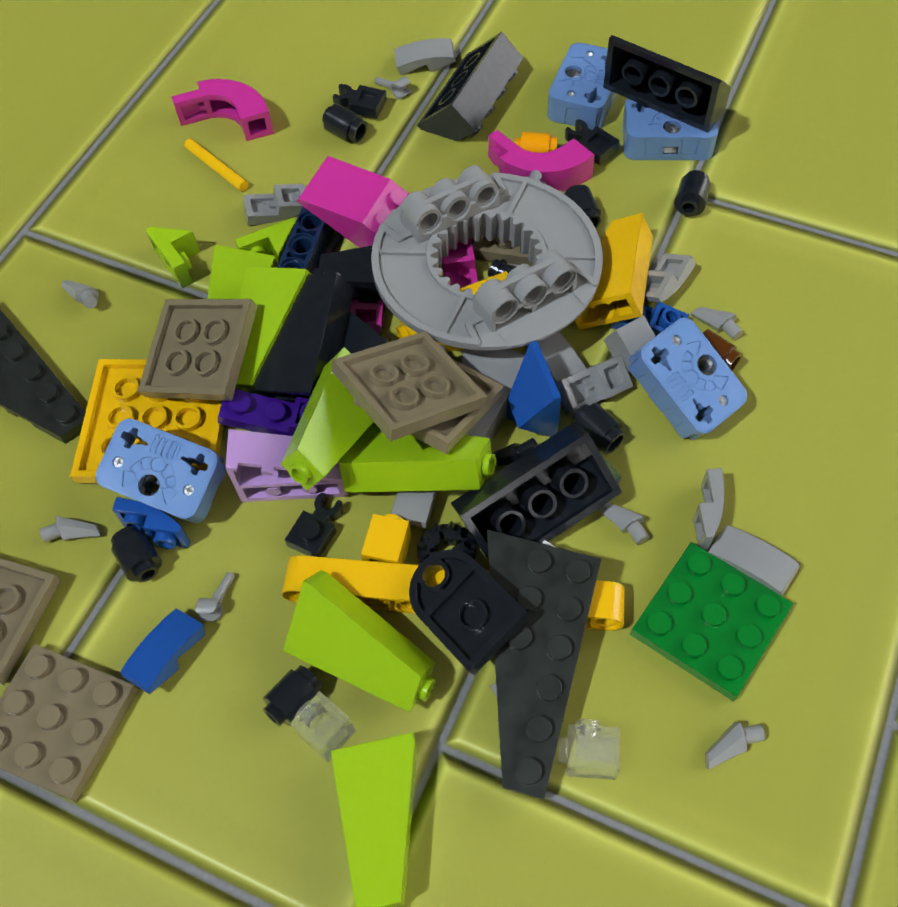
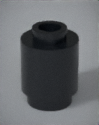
M338 103L328 107L322 117L326 131L349 143L351 141L355 143L360 142L367 130V122L363 120L361 115Z
M693 170L682 177L674 200L675 208L681 214L696 216L704 211L711 189V183L706 173L700 170Z
M573 185L569 187L564 195L572 199L586 213L596 228L601 222V211L590 188L586 185Z
M598 403L584 404L573 416L574 423L587 431L597 449L605 454H610L616 450L626 437V433L621 430L622 425Z
M128 526L113 535L111 551L129 581L146 582L157 575L158 569L162 565V559L144 531L139 530L136 526Z
M300 665L295 671L289 670L263 697L266 703L263 711L277 726L280 727L283 723L292 726L319 698L317 693L323 686L310 670Z

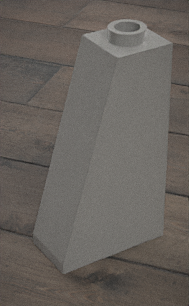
M463 349L461 364L504 385L502 397L466 435L490 438V442H492L507 417V399L525 355L511 349Z

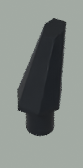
M531 438L522 444L513 443L493 452L492 454L496 456V466L509 465L538 446V443L534 438Z

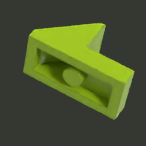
M290 218L234 239L237 249L276 256L278 264L296 221L294 218Z
M152 226L146 228L145 231L154 251L183 289L192 284L193 281L188 271L192 269V265L188 258L200 252L194 233L182 229Z

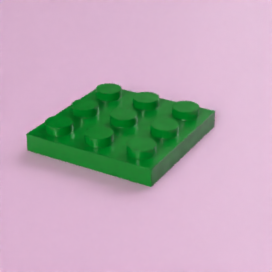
M690 542L631 629L630 635L734 702L794 603Z

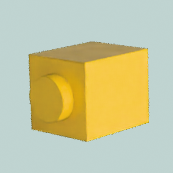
M373 514L361 552L362 560L404 564L412 538L409 521L395 514H385L384 516Z

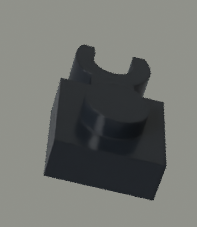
M339 84L340 95L333 94L334 104L338 103L344 107L349 106L351 111L359 115L376 119L387 101L385 90L359 85L357 90H353L347 84Z
M576 120V131L569 127L565 129V139L569 142L574 138L595 154L594 162L598 165L619 149L620 140L598 126L591 131L583 120Z
M320 493L314 502L316 510L313 514L303 510L285 538L286 545L307 556L321 557L337 531L335 524L330 522L339 519L343 514L344 507L342 501L337 500L333 508L325 509L324 506L328 500L325 493Z

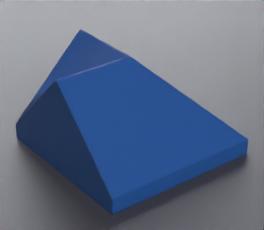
M536 340L530 342L508 396L507 418L515 421L519 429L552 437L558 433L561 395Z

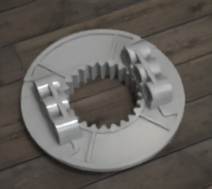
M473 165L466 168L458 179L444 178L436 182L434 186L409 194L402 204L390 213L384 223L380 224L372 245L371 263L375 286L383 302L401 322L415 332L426 331L435 341L458 348L503 350L526 346L536 340L537 342L556 334L576 320L587 308L598 289L602 273L603 253L599 235L590 218L572 199L562 192L537 180L523 176L497 172L487 175L480 166ZM482 236H485L488 241L499 237L500 243L510 240L512 241L511 247L521 246L522 254L529 253L528 260L533 262V266L530 267L528 264L518 265L508 273L505 280L500 281L493 278L483 283L475 295H473L470 288L463 292L460 291L458 283L450 286V278L448 276L443 277V270L439 268L442 265V257L448 256V248L456 250L458 242L466 245L469 238L479 242Z

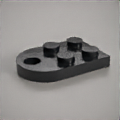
M443 550L430 555L418 566L410 582L409 598L415 614L467 671L474 676L532 616L475 559L459 550ZM436 569H444L445 576L443 581L439 585L431 587L429 585L431 573Z

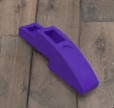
M235 389L232 401H222L218 415V424L252 432L293 436L309 399L296 397L295 403Z

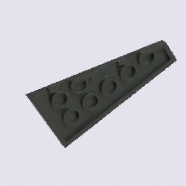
M0 310V406L5 408L8 413L27 420L37 429L66 444L81 433L86 412Z
M487 530L490 575L532 615L495 654L502 788L544 800L601 558Z

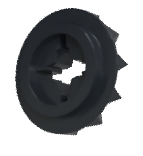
M453 521L449 524H439L436 522L434 527L423 531L422 537L417 542V557L420 564L441 548L440 543L443 538L449 546L456 545L452 550L467 553L473 559L476 556L474 538L469 534L466 526L462 528L455 525Z

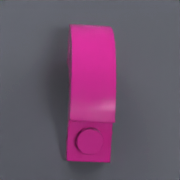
M228 79L203 80L197 82L198 90L171 96L181 126L221 117L237 122L244 132L246 141L274 134L270 114L264 99L255 89L244 83Z
M499 130L488 135V156L494 165L499 166V173L524 177L530 176L532 171L538 170L542 174L540 181H544L546 185L561 191H566L573 185H581L592 177L595 154L574 138L556 150L536 153L520 148Z

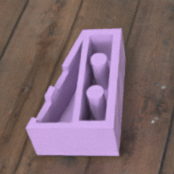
M228 429L225 468L241 502L316 498L320 493H325L327 498L348 497V492L344 490L339 463L308 491L291 478L289 472L281 465V461L293 436Z

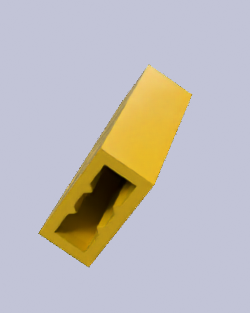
M643 213L611 221L601 240L603 264L598 289L587 308L574 320L579 330L642 317L653 240Z

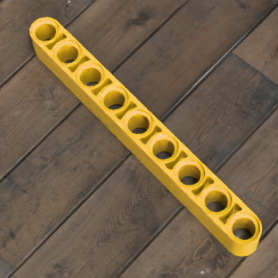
M303 555L291 556L288 559L282 597L297 603L303 581L322 570L330 574L372 610L415 614L410 603L409 588L412 576L419 565ZM436 569L431 573L429 577V585L431 587L437 586L443 581L445 576L444 569ZM596 580L585 629L613 631L623 628L625 588L623 585L616 582Z

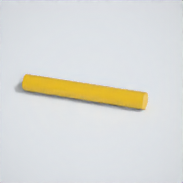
M192 138L185 141L184 147L239 191L244 192L248 188L249 184L245 179Z

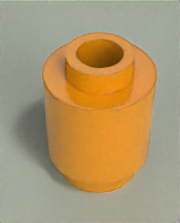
M522 131L521 138H515V144L530 152L544 153L557 149L558 137L550 136L551 133Z

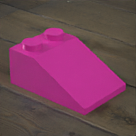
M327 156L296 202L360 248L373 245L380 224H383L390 213L402 204L409 193L389 178Z

